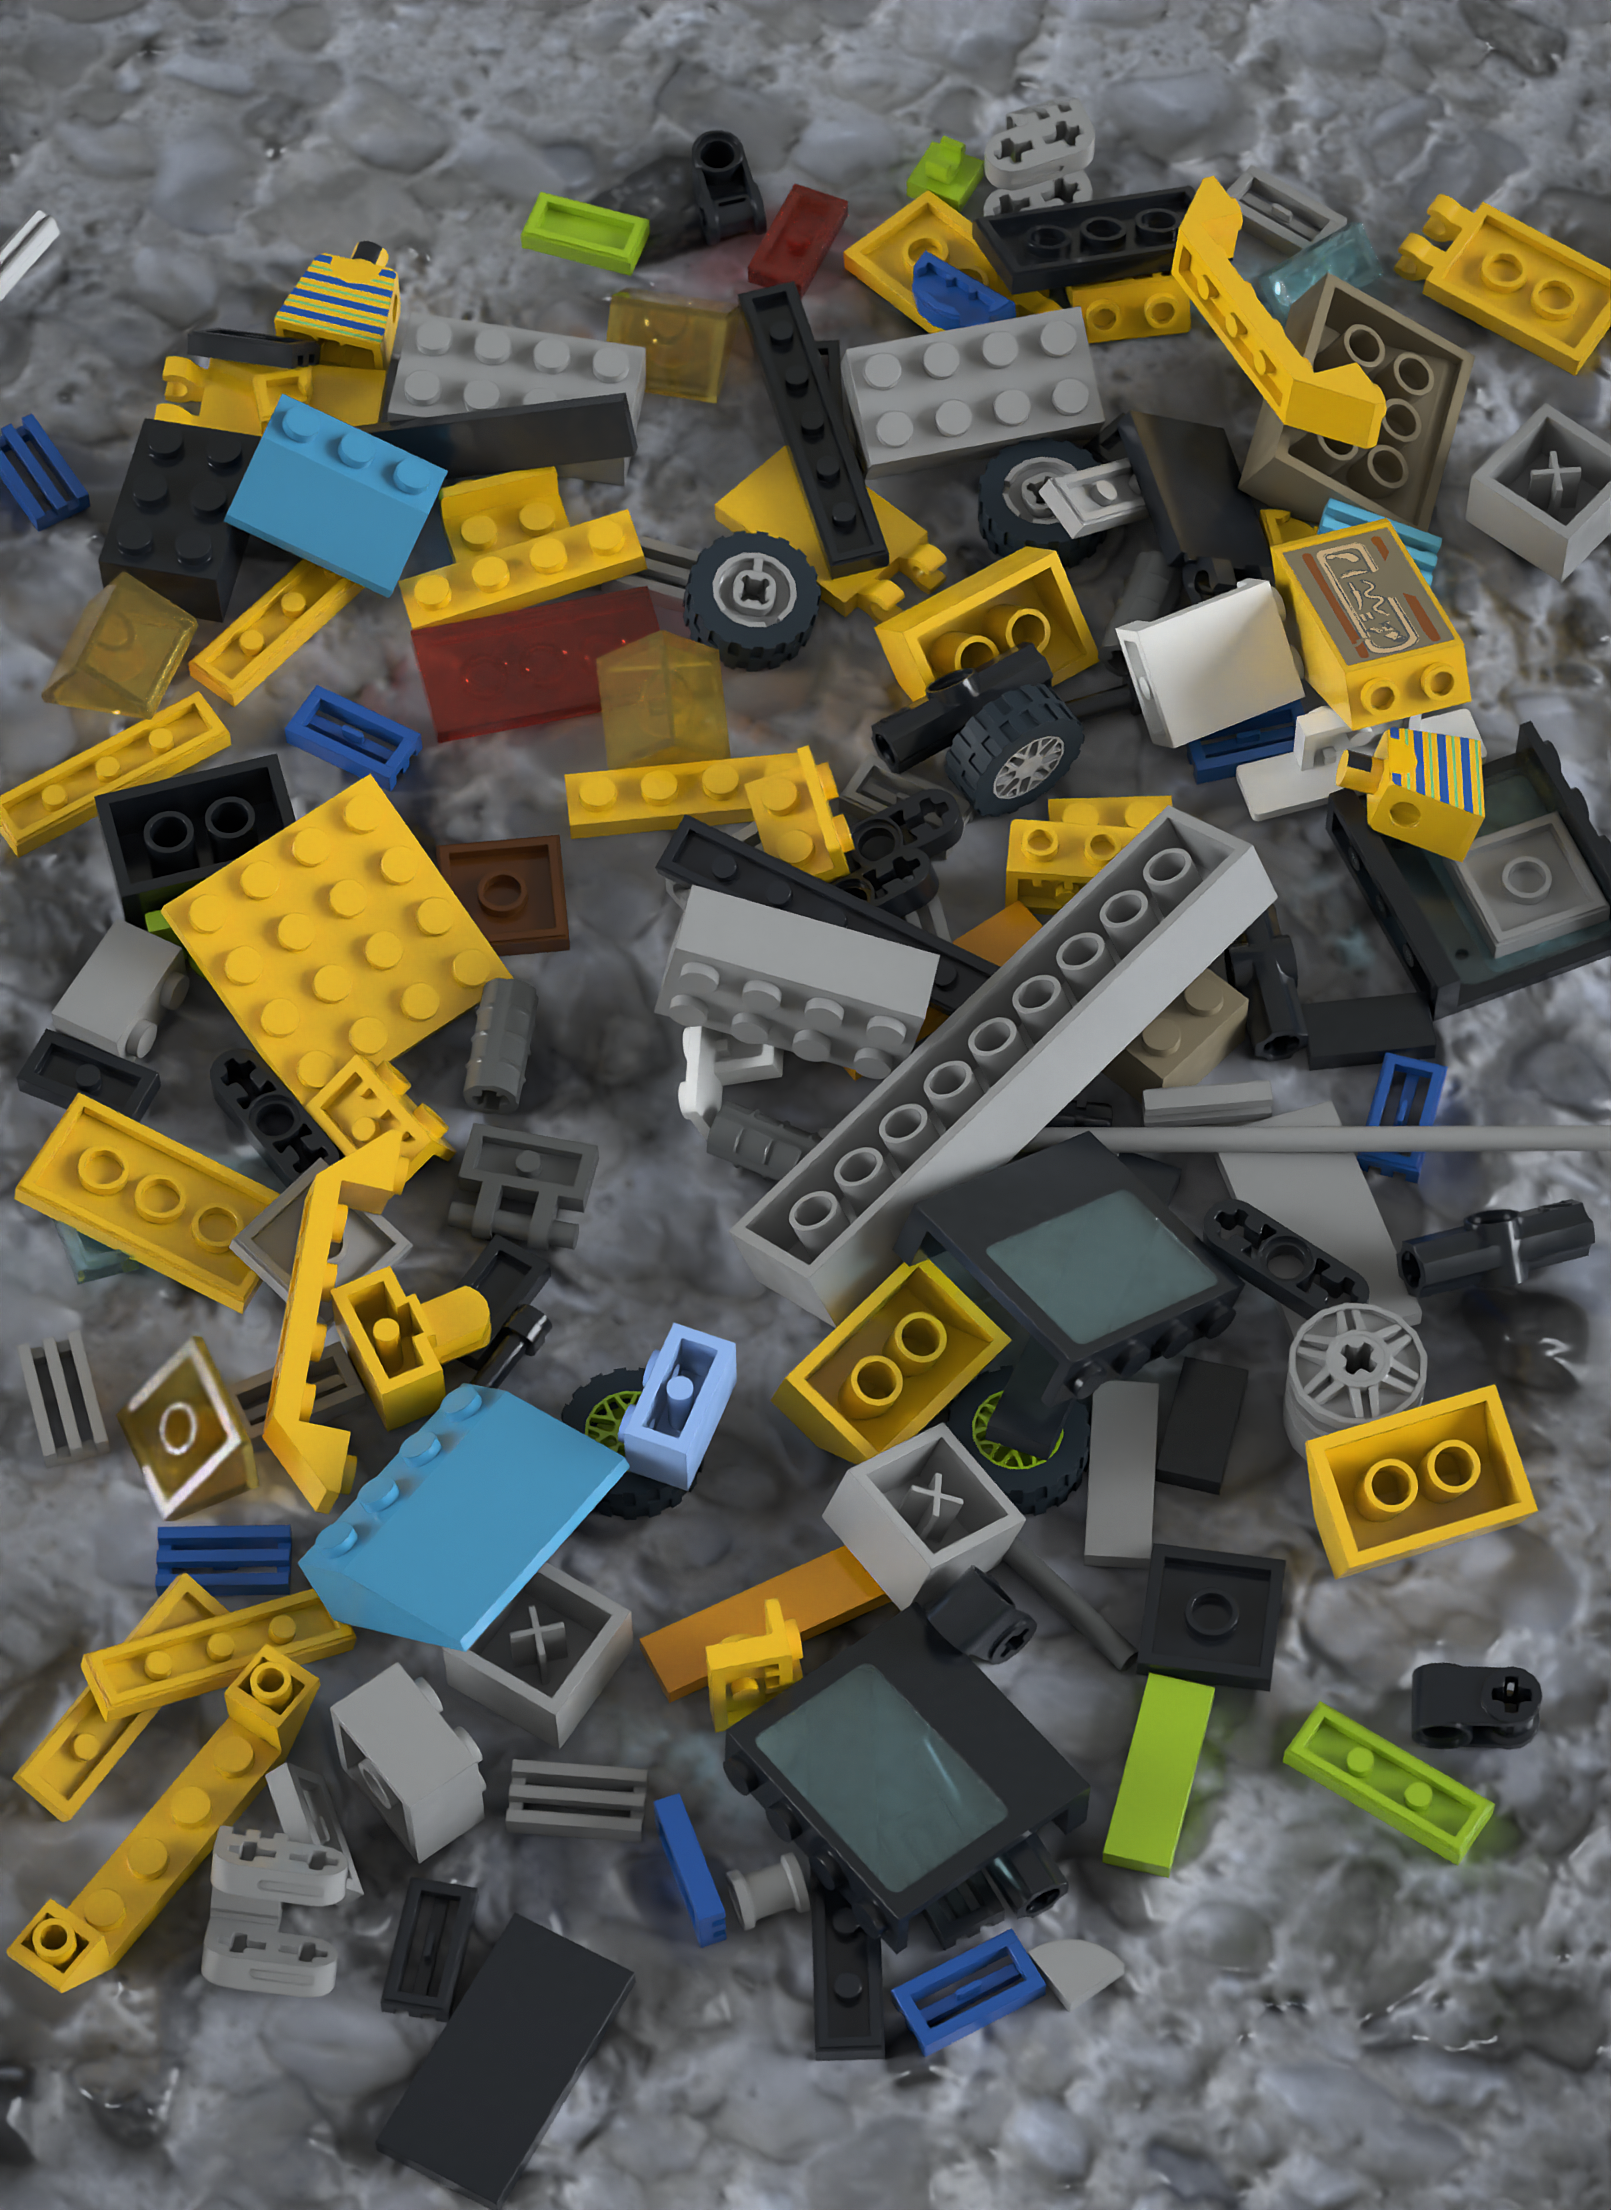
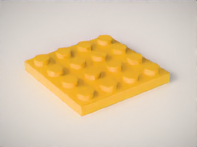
M371 774L365 776L170 901L161 910V914L259 1055L303 1108L356 1054L373 1062L377 1067L383 1060L391 1063L481 1003L483 987L488 981L495 978L514 979Z

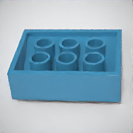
M462 1383L442 1400L440 1408L425 1425L403 1442L399 1453L379 1475L360 1489L357 1499L346 1511L318 1535L316 1543L301 1558L298 1565L334 1621L466 1652L630 1468V1465L624 1456L508 1391Z

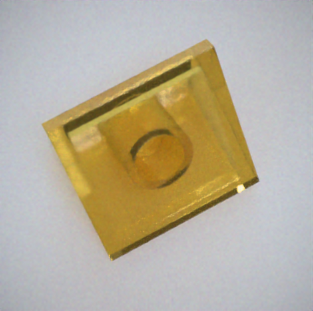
M626 287L611 297L606 342L646 348V393L718 403L741 314L738 304Z
M123 571L88 602L41 693V697L46 703L151 720L199 625L193 616Z
M660 630L597 658L608 770L731 759L718 649Z
M192 1336L116 1414L117 1420L164 1521H176L260 1486L251 1440L203 1338Z

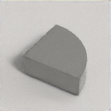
M1054 1940L1028 1951L1029 1957L1046 1985L1069 2013L1124 1974L1125 1964L1116 1955L1102 1946L1084 1940Z

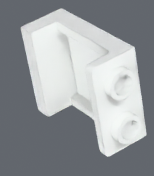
M1247 578L1237 582V588L1152 622L1136 620L1116 628L1153 744L1176 748L1305 697L1300 679L1304 678L1305 674L1303 662L1296 648L1288 643L1282 624L1286 620L1285 605L1279 592L1270 586L1268 580Z

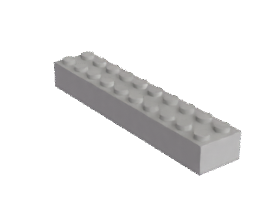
M1168 805L728 1231L757 1281L835 1328L839 1326L904 1262L892 1249L915 1203L1005 1166L1278 898L1254 846Z

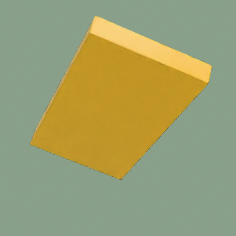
M78 1092L16 1186L14 1199L243 1314L263 1280L229 1246L232 1239L267 1208L280 1193Z

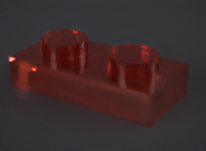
M794 183L747 267L748 282L766 288L795 281L800 299L802 300L848 217V201Z

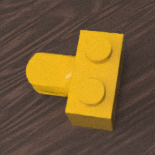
M387 1266L330 1290L336 1330L387 1432L436 1412L442 1400L446 1397L441 1365L487 1346L490 1342L492 1329L488 1303L480 1292L469 1286L457 1288L420 1304L415 1293L407 1297L405 1296L391 1266Z

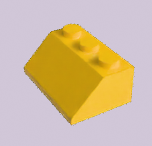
M1025 546L874 627L897 682L913 702L926 696V687L938 678L959 669L976 668L1024 641L1033 643L1039 653L1046 658L1053 674L1052 687L1099 662L1098 649L1056 550Z
M927 1259L911 1267L903 1262L784 1378L770 1401L817 1447L858 1465L916 1436L1009 1345L1012 1339L932 1261Z
M1495 1384L1305 1442L1314 1518L1335 1580L1522 1523L1538 1511Z

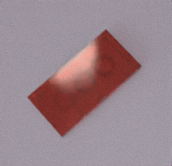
M648 586L410 631V642L438 744L676 697L677 686Z

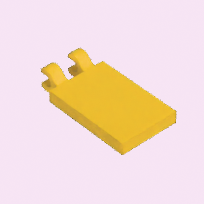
M929 190L843 251L845 269L929 334L946 330L933 326L918 312L913 299V269L925 250L1013 301L1016 309L1015 318L1062 309L1055 301L1048 299L1049 289L1012 295L972 238L973 223Z
M1438 194L1427 209V214L1431 217L1424 225L1422 232L1435 241H1453V243L1445 252L1433 246L1421 235L1410 232L1398 249V253L1402 257L1394 266V271L1409 281L1425 280L1422 294L1575 376L1611 326V270L1485 202H1482L1475 213L1462 207L1453 198L1444 194Z
M166 357L162 375L163 381H167L165 399L176 403L202 402L200 414L195 416L178 405L162 403L157 404L154 419L256 435L262 438L263 434L255 398L253 375L291 369L210 358L209 367L205 369L184 357ZM308 365V367H312L313 393L308 406L351 426L381 423L388 386L386 370Z
M786 445L714 504L715 519L733 533L745 531L746 533L767 532L768 536L777 539L781 537L789 541V545L794 549H800L807 556L806 561L810 567L814 566L818 575L816 580L817 586H821L820 599L844 617L859 607L879 625L904 612L896 604L905 597V593L899 586L889 580L899 571L927 594H931L946 581V575L938 570L946 562V556L938 548L928 544V531L867 486L870 500L889 551L890 566L831 580Z

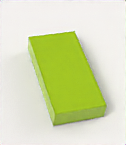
M540 191L522 230L521 247L631 276L650 235V220Z

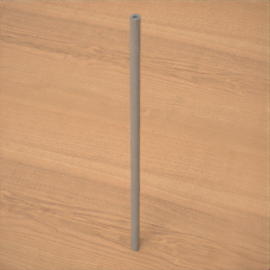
M1611 1125L1044 1127L1018 1153H1036L1086 1131H1090L1112 1153L1611 1151ZM820 1128L819 1136L825 1138L834 1128Z

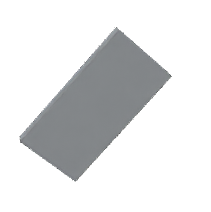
M1332 1100L1239 1127L1342 1126V1123ZM1213 1152L1232 1199L1242 1200L1251 1204L1358 1272L1369 1286V1304L1377 1305L1398 1314L1410 1326L1421 1323V1308L1416 1297L1408 1294L1404 1281L1399 1277L1396 1259L1397 1252L1354 1152ZM1252 1247L1253 1252H1254L1255 1257H1256V1256H1257V1253H1258V1250H1256L1255 1248ZM1287 1254L1275 1256L1267 1264L1272 1274L1283 1279L1294 1278L1304 1270V1266L1298 1258ZM1316 1274L1313 1283L1320 1286L1321 1275ZM1343 1293L1337 1299L1328 1296L1329 1307L1341 1303H1350L1351 1296ZM1273 1299L1292 1344L1301 1325L1308 1320Z

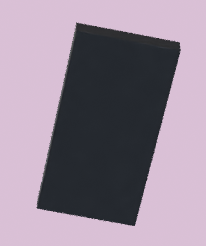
M1184 186L977 217V219H973L972 238L1012 295L1171 271L1179 227L1196 192L1192 186Z
M514 1913L376 2139L377 2151L490 2210H501L635 1985V1972Z

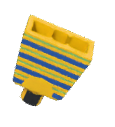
M361 241L356 244L350 259L328 253L317 255L278 310L274 318L276 335L317 341V344H321L320 365L386 370L388 374L400 315L401 300L398 273L392 268L385 267L388 261L386 250L374 242Z
M1392 727L1385 730L1373 756L1346 749L1340 758L1336 772V785L1366 793L1367 823L1373 830L1449 859L1463 862L1485 818L1480 741Z

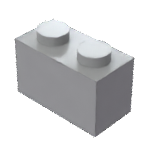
M117 918L52 1011L55 1032L131 1062L136 1057H144L154 1043L157 1026L169 1009L176 1010L181 1005L188 992L190 979L187 976L182 947Z

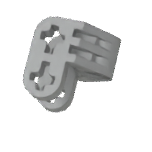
M1062 96L1006 114L1007 130L992 136L985 148L984 170L986 178L992 185L1000 189L992 192L985 200L983 217L1064 205L1060 198H1055L1062 196L1066 202L1072 203L1091 201L1093 190L1084 168L1093 160L1095 131L1079 98ZM1004 157H1011L1015 164H1012L1009 159Z
M220 1825L213 1849L211 1913L204 1937L201 1973L206 1980L227 1988L294 1997L313 1998L324 1996L331 1992L335 1986L337 1949L323 1939L280 1933L279 1927L284 1902L308 1906H327L341 1901L346 1891L348 1858L342 1852L330 1847L289 1841L288 1834L274 1833L273 1839L262 1838L261 1831L247 1829L246 1835L234 1834L233 1827Z

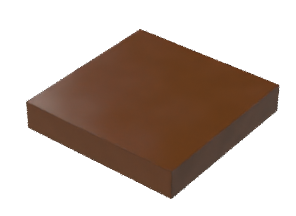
M560 835L436 846L438 871L498 957L570 950Z

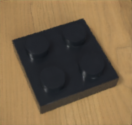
M1153 1543L1136 1674L1149 1676L1150 1672L1185 1681L1270 1692L1286 1560Z

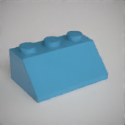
M282 393L224 522L390 598L448 471Z

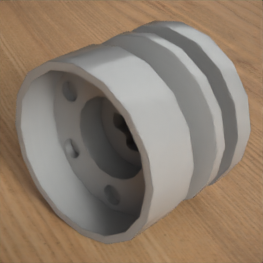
M1343 1303L1320 1310L1301 1325L1289 1349L1283 1401V1426L1292 1447L1306 1461L1305 1442L1421 1406L1426 1385L1427 1354L1417 1332L1398 1314L1374 1304Z

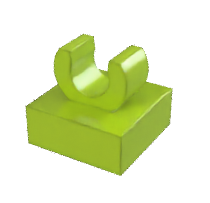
M943 135L940 143L931 142L907 179L906 196L916 199L929 190L960 213L984 177V161L965 154L966 145Z

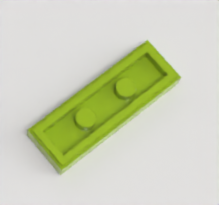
M1149 1672L1103 1850L1102 1863L1169 1878L1214 1700L1215 1687Z
M1319 1701L1284 1752L1283 1762L1457 1866L1493 1814L1495 1806L1493 1802Z

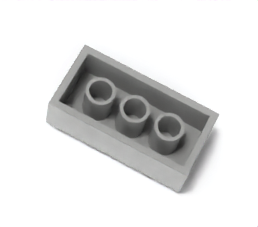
M1081 306L846 349L840 365L864 481L999 456L1000 451L1005 447H1013L1018 445L1019 441L1041 440V437L1053 438L1054 441L1059 442L1064 440L1075 442L1092 439L1100 432L1105 423Z
M410 312L389 403L388 422L626 393L636 435L646 388V348ZM631 457L555 466L557 476L625 486Z
M692 885L670 950L654 1013L671 1017L675 1022L684 1026L707 1027L731 1034L744 1043H763L794 1052L798 1057L807 1061H826L854 1069L867 1078L884 1079L912 1052L925 1020L940 955Z

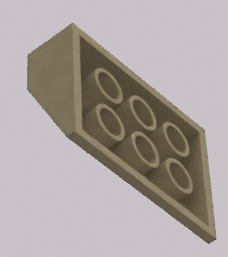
M1327 272L1291 304L1284 333L1299 354L1309 360L1314 373L1357 362L1371 382L1380 387L1386 400V414L1381 422L1377 445L1364 449L1285 425L1264 398L1238 489L1274 509L1291 512L1290 517L1320 524L1324 507L1329 498H1333L1428 532L1475 356Z

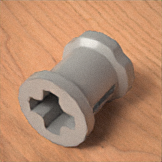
M793 1852L781 1855V1861L778 1864L746 1874H741L737 1869L726 1872L731 1900L743 1931L755 1928V1923L758 1919L793 1908L799 1914L810 1911V1901L805 1881Z

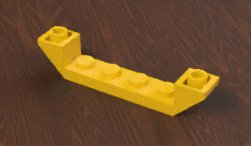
M1215 176L1203 178L1179 227L1171 274L1283 424L1364 449L1375 447L1381 422L1386 414V400L1382 390L1378 385L1371 382L1357 362L1314 373L1309 360L1301 356L1286 337L1280 322L1272 318L1258 300L1252 285L1248 281L1243 280L1228 260L1234 256L1237 234L1243 222L1242 212L1236 199L1228 195Z
M394 1130L387 1131L316 1174L304 1202L262 1438L313 1509L324 1514L330 1513L339 1494H350L357 1467V1456L347 1454L350 1431L308 1423L316 1395V1384L306 1383L309 1361L319 1363L327 1332V1324L317 1322L320 1301L330 1302V1290L334 1289L338 1269L337 1264L327 1262L330 1243L341 1242L348 1208L381 1215L391 1194L401 1196L407 1177L409 1158L399 1156L403 1132Z
M266 1643L224 1692L229 1715L225 1722L68 1908H64L50 1898L6 1950L7 1955L61 1994L113 1969L212 1851L219 1826L232 1827L268 1784L265 1775L285 1763L321 1685L320 1679Z

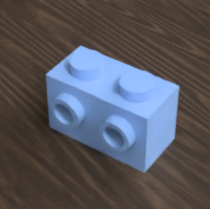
M673 1323L662 1349H655L649 1358L643 1377L644 1389L637 1404H630L620 1424L618 1441L625 1445V1458L630 1465L628 1471L686 1491L689 1490L737 1382L736 1343Z

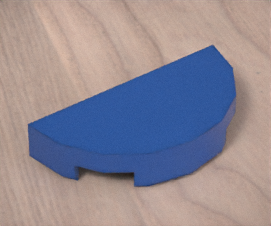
M926 250L914 265L913 299L918 312L933 326L947 331L1016 317L1015 303Z

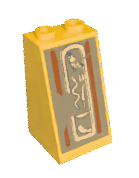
M1387 518L1270 546L1276 590L1279 592L1286 609V620L1282 624L1288 643L1296 648L1302 659L1305 672L1304 679L1353 731L1472 701L1464 643Z

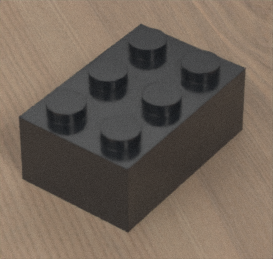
M144 418L98 560L106 604L223 623L250 537V533L224 522V519L257 449L261 436Z
M277 753L94 796L102 839L124 921L147 932L145 914L162 910L163 906L296 821Z

